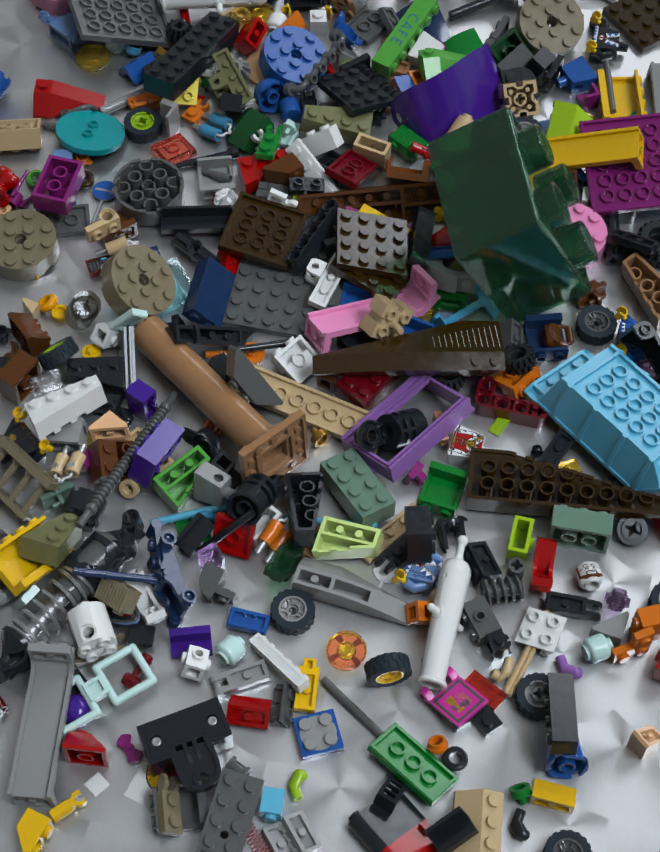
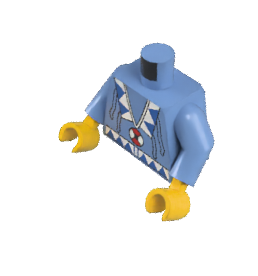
M435 550V554H432V563L406 564L404 570L397 569L394 571V574L398 576H394L392 582H400L411 593L430 592L433 590L436 582H438L443 560Z

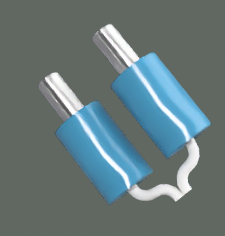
M204 112L202 117L209 120V124L213 126L205 123L202 125L194 123L192 125V129L199 131V135L218 142L226 134H231L232 131L230 129L232 128L233 120L215 112L212 114Z

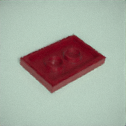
M348 149L326 168L324 174L355 190L378 169L379 165Z

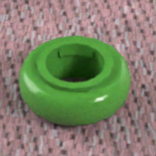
M32 170L26 176L25 181L30 188L35 187L37 181H33V179L39 178L41 170Z

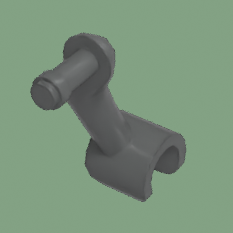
M84 104L73 109L61 110L60 115L62 117L68 113L81 110L97 111L98 107H94L93 104Z

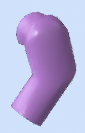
M559 655L555 658L560 673L573 674L574 680L580 679L583 676L582 669L568 664L565 655Z

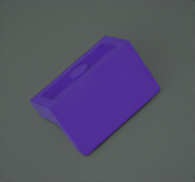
M210 625L169 629L172 660L180 659L183 651L187 652L189 645L210 650L209 656L213 655Z

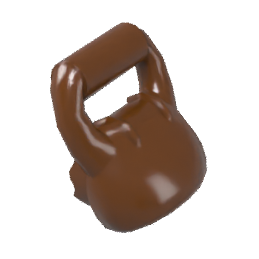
M550 323L542 327V339L545 346L569 347L574 344V337L570 326ZM560 329H564L567 342L562 341Z

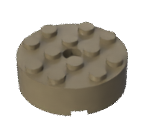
M526 0L517 14L515 28L534 55L545 46L556 59L558 55L564 57L568 55L579 42L584 31V17L580 7L574 0Z
M30 209L8 211L0 216V274L3 278L12 281H29L36 279V275L39 277L44 275L47 269L55 265L60 253V244L55 227L48 217Z
M129 245L122 248L107 259L101 269L100 278H102L103 287L101 290L111 309L119 316L131 308L146 310L148 317L158 316L167 310L174 300L176 288L171 267L158 252L146 246Z

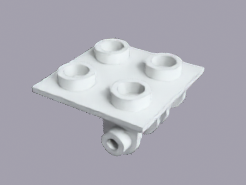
M529 607L514 641L540 649V654L548 657L549 654L554 653L568 618Z

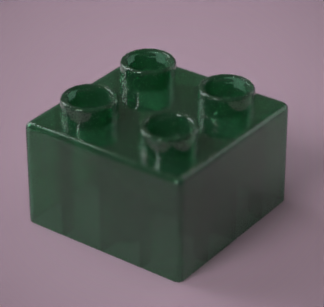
M503 107L427 143L453 255L456 261L506 319L513 318L517 322H521L524 320L525 315L543 313L591 291L585 266L598 260L597 250L586 225L581 220L572 223L568 209L581 202L580 193L575 179L565 163L550 167L554 164V156L550 144L538 124L534 123L523 128L508 107Z

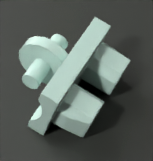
M287 119L283 123L280 149L288 148L297 139L301 132L298 131L300 123H295L291 119Z

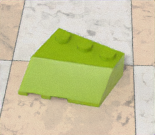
M555 100L545 138L579 134V121L593 119L577 104Z

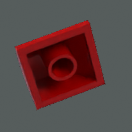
M85 730L68 732L62 744V750L67 763L109 768L110 763L106 748L91 733Z

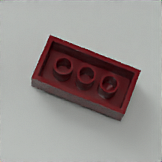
M342 376L336 383L335 396L370 411L400 376Z

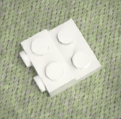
M300 334L298 337L294 338L292 336L286 341L285 348L281 349L279 347L272 354L271 362L282 375L285 373L291 380L302 383L313 374L312 357L319 354Z

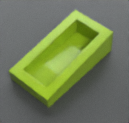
M497 418L488 431L498 437L510 423V420Z

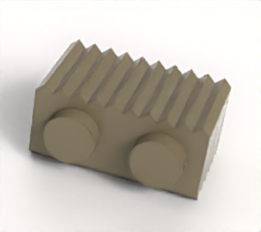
M102 578L94 597L99 599V602L104 603L105 607H112L113 613L123 616L124 614H133L142 593L122 580H104Z

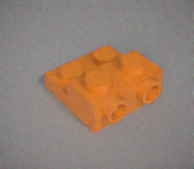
M535 366L533 370H528L526 374L522 372V375L516 373L514 376L512 372L507 374L506 371L501 376L489 377L495 380L496 386L502 389L504 395L519 399L526 396L523 391L532 382L540 378L541 374L539 367Z

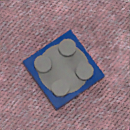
M333 709L292 718L303 760L344 750Z

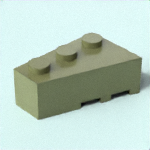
M64 512L22 535L19 557L58 568L81 539L82 529L75 525L80 517L73 513Z

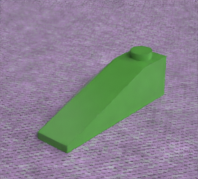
M425 48L418 50L417 68L423 80L426 81L443 72L466 55L435 48Z

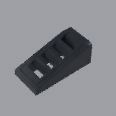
M391 773L377 792L373 802L392 813L408 789V786L395 774ZM390 783H393L394 785L398 786L399 788H401V790Z

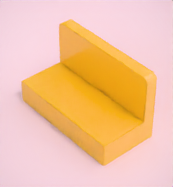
M536 778L533 784L530 804L572 815L575 808L577 790Z

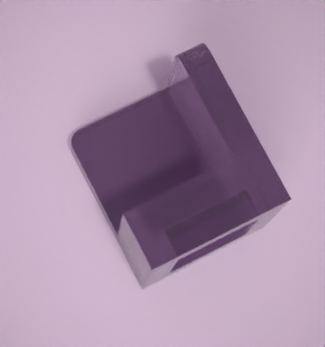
M215 542L197 552L198 563L202 568H204L206 562L222 569L226 568L225 556Z

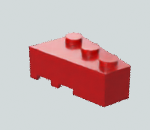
M286 149L277 150L273 161L256 159V155L237 158V172L245 193L251 194L257 191L259 182H263V167L287 155Z

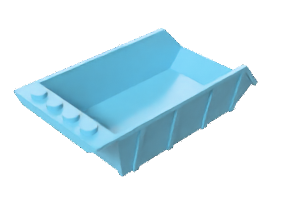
M611 344L608 348L594 356L587 349H583L532 382L523 391L622 484L631 487V490L637 492L660 493V385L649 376L648 372H644L629 359L623 350H619L614 344Z

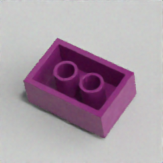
M49 155L31 194L34 209L68 216L85 178L83 162Z

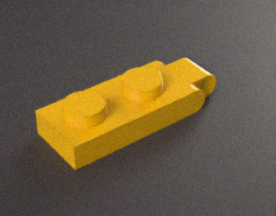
M304 658V665H299L301 673L309 677L310 686L300 694L296 691L294 711L315 713L320 667H316L317 659Z

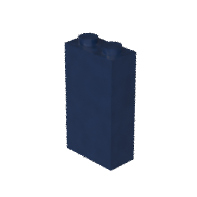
M210 256L198 261L182 315L194 324L222 326L236 275Z

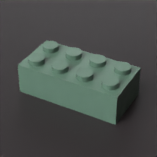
M353 447L320 462L319 471H324L323 483L354 523L372 527L374 523L377 522L378 524L394 516L395 499Z

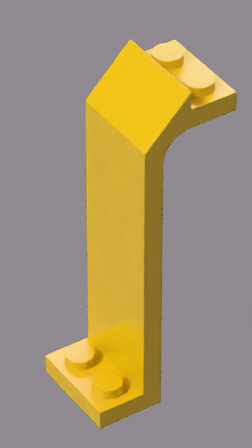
M638 126L541 139L529 138L521 127H514L513 134L511 135L510 168L524 172L567 170L625 162L633 164L636 170L643 169L644 137Z

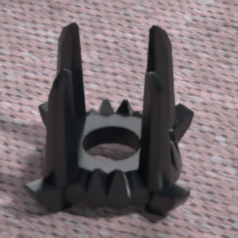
M457 515V518L446 520L440 518L436 521L434 528L436 529L443 553L446 554L449 549L447 539L449 531L452 533V530H455L457 538L460 535L466 536L464 521H468L466 517Z

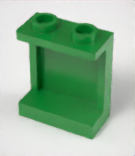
M431 460L429 472L420 496L417 498L416 506L429 505L430 513L436 514L443 519L454 518L468 480L469 472Z

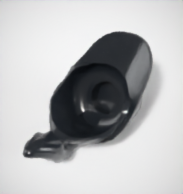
M183 427L185 429L182 436L183 440L192 445L193 448L199 445L211 458L210 462L220 453V439L211 429L204 427L194 431Z

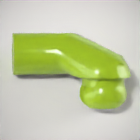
M295 770L288 781V788L293 802L303 799L299 786L308 777L305 770Z

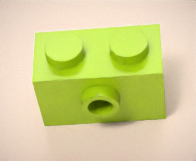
M515 515L505 558L506 561L513 557H519L526 562L528 549H532L535 538L531 537L535 519Z

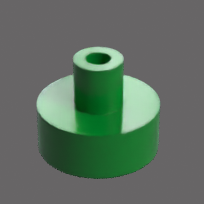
M522 782L509 788L513 800H519L520 805L528 803L527 797L532 794L529 783Z

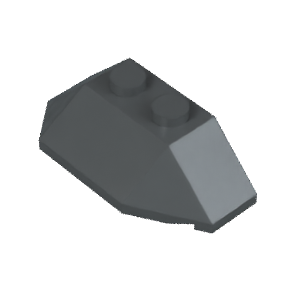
M230 345L226 361V375L230 379V385L234 389H238L242 393L241 396L248 403L251 402L255 405H282L284 402L239 347Z

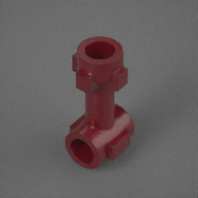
M143 652L142 656L149 667H151L153 657ZM139 665L136 666L132 674L126 672L123 675L121 683L124 684L125 688L130 689L142 682L139 679L142 674Z

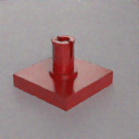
M220 511L216 514L213 536L235 521L230 514ZM256 524L252 526L242 525L213 546L211 550L249 560Z

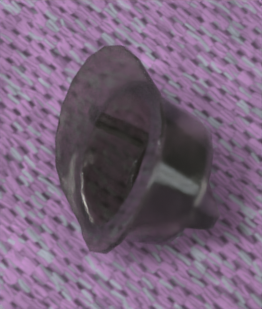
M84 290L78 292L65 309L64 318L66 323L75 330L87 329L101 310L100 298L92 291Z

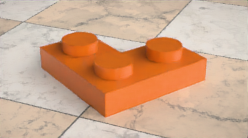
M650 626L633 633L630 642L611 649V656L609 658L611 664L613 665L618 662L622 664L627 662L630 657L646 654L655 635L653 627Z

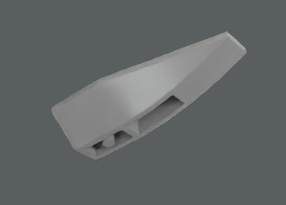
M304 557L298 564L292 581V588L303 590L312 599L409 626L406 624L405 605L408 604L407 602L343 567Z

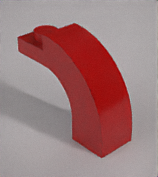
M537 537L530 578L531 590L550 593L553 584V566L557 540Z

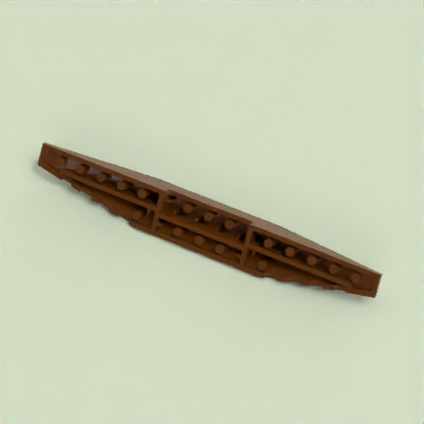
M577 169L480 177L488 193L460 210L468 215L493 213L504 208L558 193V191L561 192L562 190L578 187ZM439 180L428 181V183L412 182L356 188L355 190L346 189L297 195L299 210L308 212L310 215H316L321 206L331 199H334L342 209L348 206L360 210L365 203L388 217L407 221L413 219L414 212L418 206L433 212L436 206L441 208L443 203L449 205L448 210L455 208Z

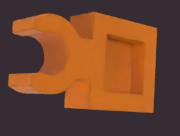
M199 99L197 106H190L181 115V120L191 125L194 123L199 124L203 119L202 115L204 112L210 109L209 103L207 102L202 106V99Z

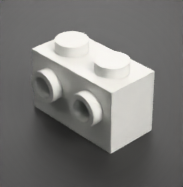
M325 124L319 127V131H315V129L310 130L301 139L314 157L338 148L344 143L336 124L331 126Z

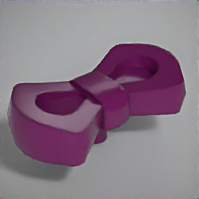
M123 734L118 738L117 746L127 754L128 763H138L143 757V751L134 747L131 734Z

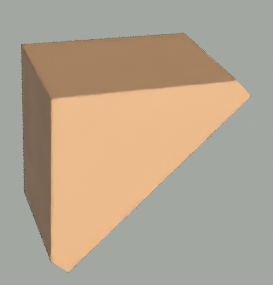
M110 410L91 424L88 429L93 442L97 439H131L127 423Z
M653 725L636 729L632 732L627 744L642 760L660 747V733Z

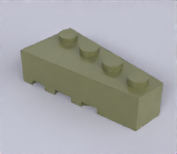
M305 105L298 131L305 133L313 129L319 131V127L325 124H329V126L336 124L344 143L353 145L359 132L370 135L374 111L352 116L342 107Z

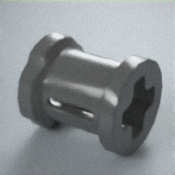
M513 557L509 560L506 576H509L511 580L513 575L523 579L526 563L522 558Z
M233 756L225 765V768L250 775L252 768L241 764L236 756Z

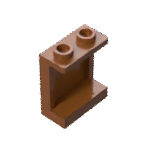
M391 155L384 162L383 172H386V177L426 183L429 181L432 161L425 160L422 170L393 166L394 156Z

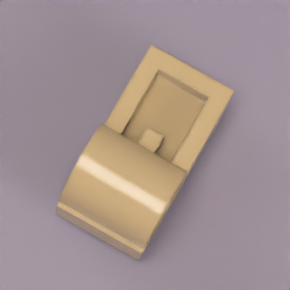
M109 208L103 209L99 213L100 220L84 228L86 240L89 244L121 229L120 217L114 210Z

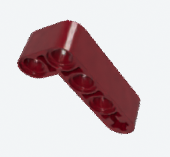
M489 376L480 379L473 406L475 407L474 412L477 415L492 419H508L510 423L536 429L545 426L548 413L543 408L541 409L537 403L494 394L495 380Z

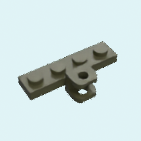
M226 47L214 53L212 56L220 72L211 76L208 81L216 97L222 98V93L232 92V94H241L243 96L242 108L256 102L228 48Z

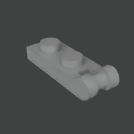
M261 659L213 675L208 680L214 688V697L221 699L228 694L270 681L271 679L265 661ZM227 681L228 685L222 687L221 683Z

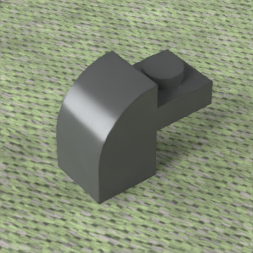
M206 562L199 578V585L204 597L211 603L215 596H218V601L224 604L229 602L234 604L237 594L220 586L226 575L225 570Z

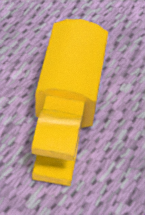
M80 790L74 791L70 799L63 800L47 811L55 824L73 813L74 809L86 806V799L80 802L76 801V798L81 795Z

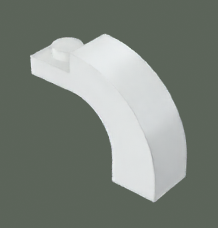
M139 567L126 572L145 575ZM124 581L142 593L140 599H138L137 607L140 612V619L144 625L151 626L165 619V616H167L165 609L157 602L149 584Z

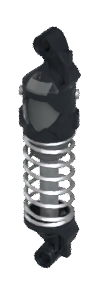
M129 509L123 513L120 530L94 531L89 537L86 536L82 540L83 544L77 550H72L64 559V564L61 566V569H58L59 578L57 580L49 579V584L54 589L55 594L52 595L46 589H40V594L47 603L43 605L37 599L32 598L30 601L38 611L37 614L34 615L28 609L22 608L21 612L29 622L25 625L20 620L12 618L14 625L6 624L0 631L2 639L0 684L7 680H12L18 673L31 669V660L27 652L28 642L41 641L37 639V636L43 631L48 639L46 643L50 644V635L60 634L59 625H68L67 621L61 622L55 618L60 612L66 617L69 611L65 610L64 607L67 604L76 607L83 599L87 601V597H94L102 578L72 575L73 567H86L98 570L107 569L109 571L121 572L124 568L123 564L135 558L138 543L145 537V532L143 531L144 524L137 510ZM51 621L57 628L56 632L46 629Z

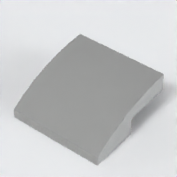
M302 809L284 816L277 823L262 828L260 832L271 852H317L322 848Z

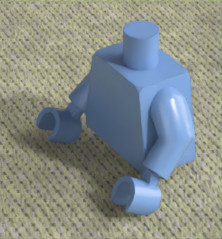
M40 11L38 18L42 19L43 24L48 23L51 37L71 51L79 44H85L86 40H81L72 12L54 17L50 16L46 11Z

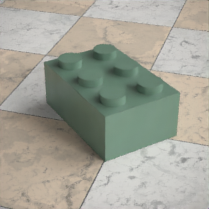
M554 504L547 538L557 540V546L606 554L612 536L614 514Z

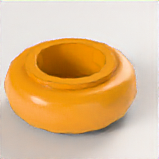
M47 294L38 301L40 312H48L57 305L58 298L55 294Z

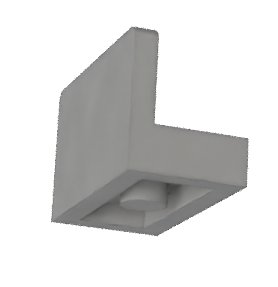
M163 98L160 101L162 126L166 127L167 139L171 140L180 128L178 103Z

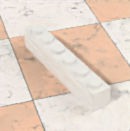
M258 632L249 639L250 647L299 694L310 686L309 677L306 674H302L299 667L294 666L289 658L286 659L284 654L280 650L278 651L273 643H269L264 635Z

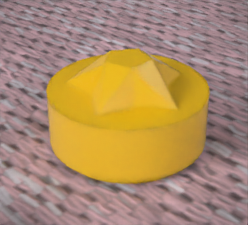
M95 344L84 346L82 358L101 357L100 348Z

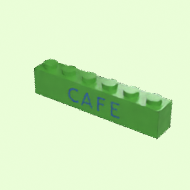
M414 0L372 58V70L390 78L392 73L397 71L400 62L405 60L407 52L412 49L424 28L430 25L432 17L436 16L439 12V0Z

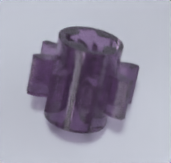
M614 587L611 592L606 591L604 601L608 604V609L622 612L625 607L629 608L631 598L627 595L628 592Z

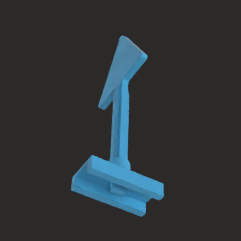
M476 284L474 296L477 298V301L446 319H443L440 313H438L429 322L434 324L435 327L454 323L480 307H483L490 318L495 320L509 287L507 285Z

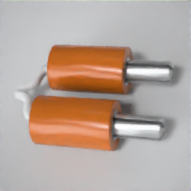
M287 517L278 520L271 518L258 537L260 543L254 552L260 555L266 545H268L270 551L264 559V562L270 564L276 554L281 555L292 538L288 524L290 520ZM280 522H286L287 529H284Z

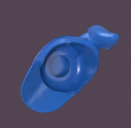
M340 11L334 21L333 29L342 30V33L346 35L345 47L353 50L356 45H361L363 40L358 38L359 35L355 34L351 26L344 23L345 14L343 11Z

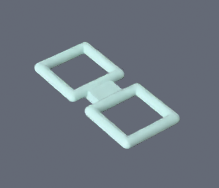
M134 643L94 664L92 671L96 677L84 683L80 675H74L72 686H77L91 711L67 724L63 737L69 731H74L99 717L102 712L96 702L108 696L114 706H118L157 683L156 676ZM131 653L147 679L117 696L102 669Z

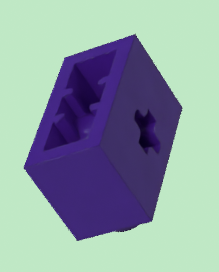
M137 379L127 387L128 409L134 416L147 423L158 409L156 390L140 379Z

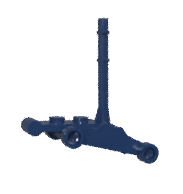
M159 519L151 521L145 534L149 539L147 550L150 552V557L147 561V567L151 570V574L141 575L109 571L107 569H89L86 567L72 568V575L150 584L155 592V598L163 603L169 614L166 622L170 628L181 627L187 610L197 600V593L193 589L186 587L173 550L177 537L171 531H165L161 535L163 523Z

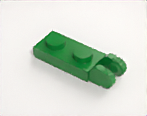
M267 125L266 133L263 134L255 153L256 159L274 160L281 143L282 125H278L276 134L272 133L273 125Z

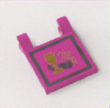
M449 666L446 680L451 683L447 685L445 690L440 691L436 696L427 687H423L419 692L424 702L434 707L459 729L481 710L489 700Z

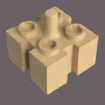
M536 79L517 81L518 86H516V83L498 84L499 98H504V105H500L502 119L517 118L520 116V113L521 116L540 114L539 101L534 100V94L537 93Z
M375 294L369 305L371 311L369 314L365 313L359 327L370 337L381 340L382 338L386 339L403 335V326L409 323L415 311L402 300L394 298L390 300L387 296Z

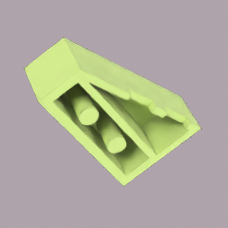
M324 516L312 549L314 559L318 561L378 557L384 540L381 529Z

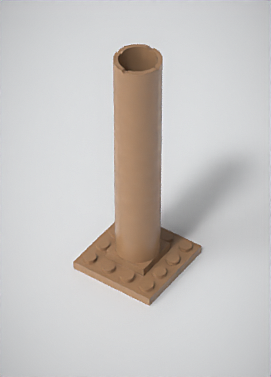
M150 316L137 325L134 329L135 346L240 449L238 458L242 481L248 475L263 473L268 477L274 474L285 475V473L292 472L310 459L306 415L301 409L289 414L285 420L272 426L187 343L175 344L165 330V327L169 326L160 317Z

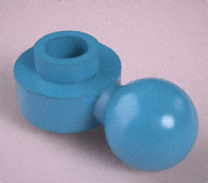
M125 44L124 49L128 55L135 56L140 54L142 46Z

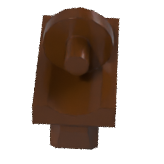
M592 280L587 284V289L585 290L581 287L575 288L573 290V297L576 299V307L580 310L588 305H602V300L606 297L605 287L607 283L605 281L598 283L596 280Z

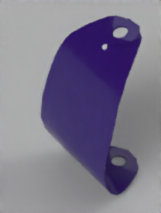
M484 44L443 72L410 87L396 96L390 103L392 119L396 126L399 127L404 124L412 132L414 131L422 139H425L428 142V146L435 150L458 115H463V113L471 115L475 121L474 127L492 122L501 110L500 105H503V98H499L498 84H500L498 69L496 68L497 66L489 44ZM396 113L401 116L402 122L398 121Z

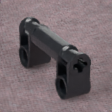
M637 212L604 215L608 234L616 229L620 230V223H634ZM606 241L605 252L607 257L605 258V263L609 266H622L623 260L634 252L639 254L640 251L627 249L620 244L612 245Z

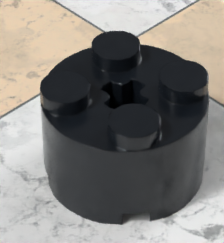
M74 487L71 488L61 512L73 513L81 517L85 511L84 507L95 495V491L83 487L74 490ZM106 500L100 505L96 514L91 515L82 527L84 530L92 532L94 528L99 526L107 507Z

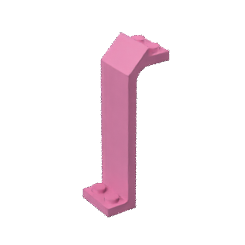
M419 264L412 265L408 285L396 299L402 300L415 311L414 317H421L441 297L436 293L438 283ZM373 298L307 313L304 335L321 354L329 352L332 343L331 338L363 331L359 325L365 313H370L371 308L369 305Z

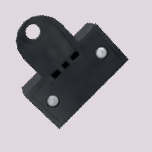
M218 697L136 727L138 738L152 776L155 777L160 775V773H166L175 769L183 787L191 792H207L215 787L221 776V766L217 753L234 747L233 734ZM200 776H207L209 778L207 784L200 785L197 782Z

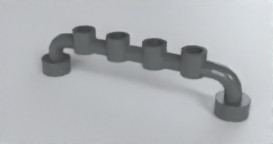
M341 29L330 30L331 49L322 54V59L319 63H314L313 70L310 74L304 75V81L301 84L286 83L284 85L283 92L285 96L294 97L298 92L306 89L309 84H316L319 73H326V64L336 60L335 53L345 50L344 42L346 41V35L342 33Z

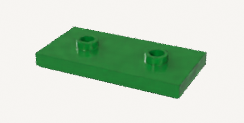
M396 722L367 748L374 757L430 807L459 780L452 771Z

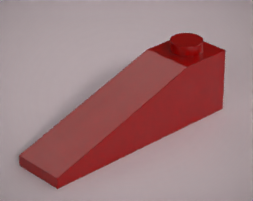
M36 79L33 93V118L56 119V116H60L61 110L73 109L84 104H93L94 107H98L97 111H100L99 108L105 105L106 95L55 80Z

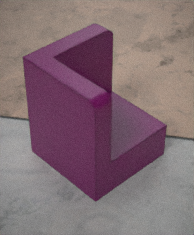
M591 83L589 92L577 95L576 101L584 111L598 108L601 93L595 83Z

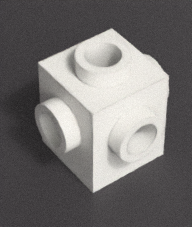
M111 321L97 323L90 336V339L103 349L115 348L121 341L120 337L123 331L112 330L110 327Z
M189 645L187 652L183 651L180 658V664H183L180 676L200 682L204 672H208L211 664V659H208L210 650Z

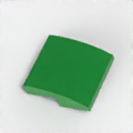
M474 28L460 32L443 42L446 47L445 51L468 55L483 46Z

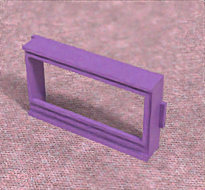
M411 376L341 437L343 449L346 451L353 447L374 474L379 473L394 483L475 410V407L471 406L469 397H464L430 376ZM422 388L453 404L389 462L372 452L365 451L354 440V432L362 422L366 420L376 422L379 416L396 412Z

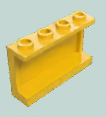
M604 69L597 70V88L601 93L599 100L601 119L625 117L634 111H637V113L633 116L647 114V111H644L646 102L645 99H642L644 96V89L641 87L642 76H639L638 69H634L633 76L612 77L616 104L615 114L610 113Z
M45 515L39 519L34 517L27 523V527L22 525L14 532V536L9 534L1 541L0 579L15 597L56 569L53 566L19 557L21 536L42 525L47 519Z

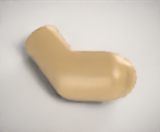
M505 657L502 668L499 671L497 669L490 671V679L500 683L510 676L514 659L512 657Z

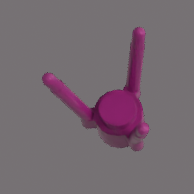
M29 170L25 171L17 186L9 195L10 203L8 205L14 210L18 207L22 209L32 200L30 196L23 201V195L18 192Z

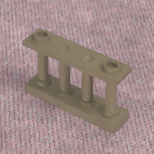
M0 435V462L6 454H10L13 457V462L0 478V499L15 513L14 516L19 521L29 522L33 517L28 512L44 491H57L61 485L10 437ZM23 466L26 469V474L9 495L3 487L18 467ZM31 479H36L39 482V486L22 507L15 500Z

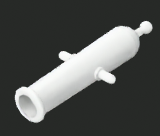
M161 0L163 13H166L167 10L216 8L217 13L222 14L223 8L232 6H261L268 0Z
M460 535L457 538L458 546L454 558L447 559L443 563L439 572L434 603L427 605V609L432 613L420 675L417 676L415 682L421 687H427L429 690L441 691L447 688L445 680L457 632L460 633L464 630V627L460 624V619L471 578V569L463 559L464 549L468 544V538L464 535Z

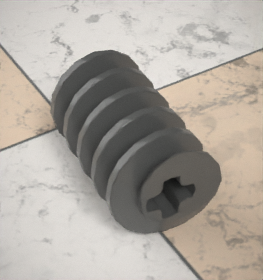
M513 575L512 580L509 576H505L504 582L501 577H497L496 582L493 578H489L488 583L485 579H481L480 593L481 596H485L489 604H492V598H495L496 602L499 603L500 597H503L504 601L507 602L508 596H511L512 600L515 601L516 595H519L520 599L523 600L524 586L521 577L519 579L517 575Z

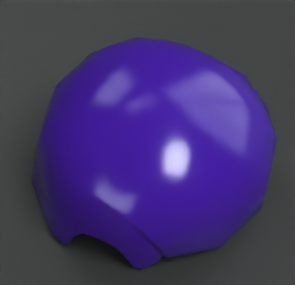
M72 694L70 696L66 724L91 711L82 695Z

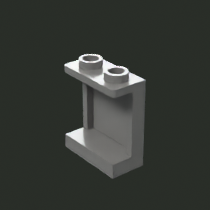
M231 155L197 158L201 202L212 201L215 193L223 188H230L236 194ZM205 168L232 175V181L227 183L202 174V169Z

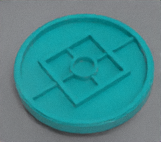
M81 110L62 116L56 123L55 135L58 142L72 152L88 156H100L112 153L123 145L125 129L111 115L98 111Z

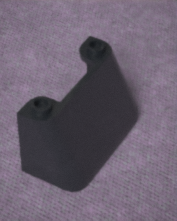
M641 321L618 335L616 339L619 344H629L632 350L639 346L641 347L658 378L654 381L660 385V338L651 323Z

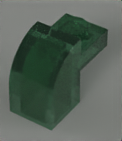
M287 540L279 546L275 559L265 567L263 574L279 583L282 581L288 582L295 573L305 549L293 547V542Z

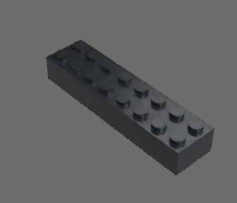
M210 11L144 72V91L175 101L215 62L212 56L214 53L226 47L229 48L234 43L239 34L240 21Z

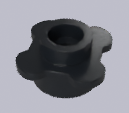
M0 325V334H3L0 335L1 343H7L8 336L12 334L11 329L5 325Z

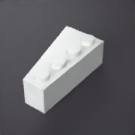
M93 375L74 384H69L57 391L50 392L45 396L33 399L25 403L24 406L31 424L41 441L47 439L46 436L52 432L54 434L60 432L61 427L69 422L73 424L78 421L80 415H87L106 404L107 399L98 377Z

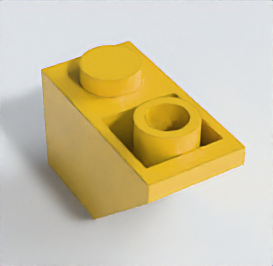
M29 807L16 826L23 852H41L43 842L51 837L54 830L51 818Z

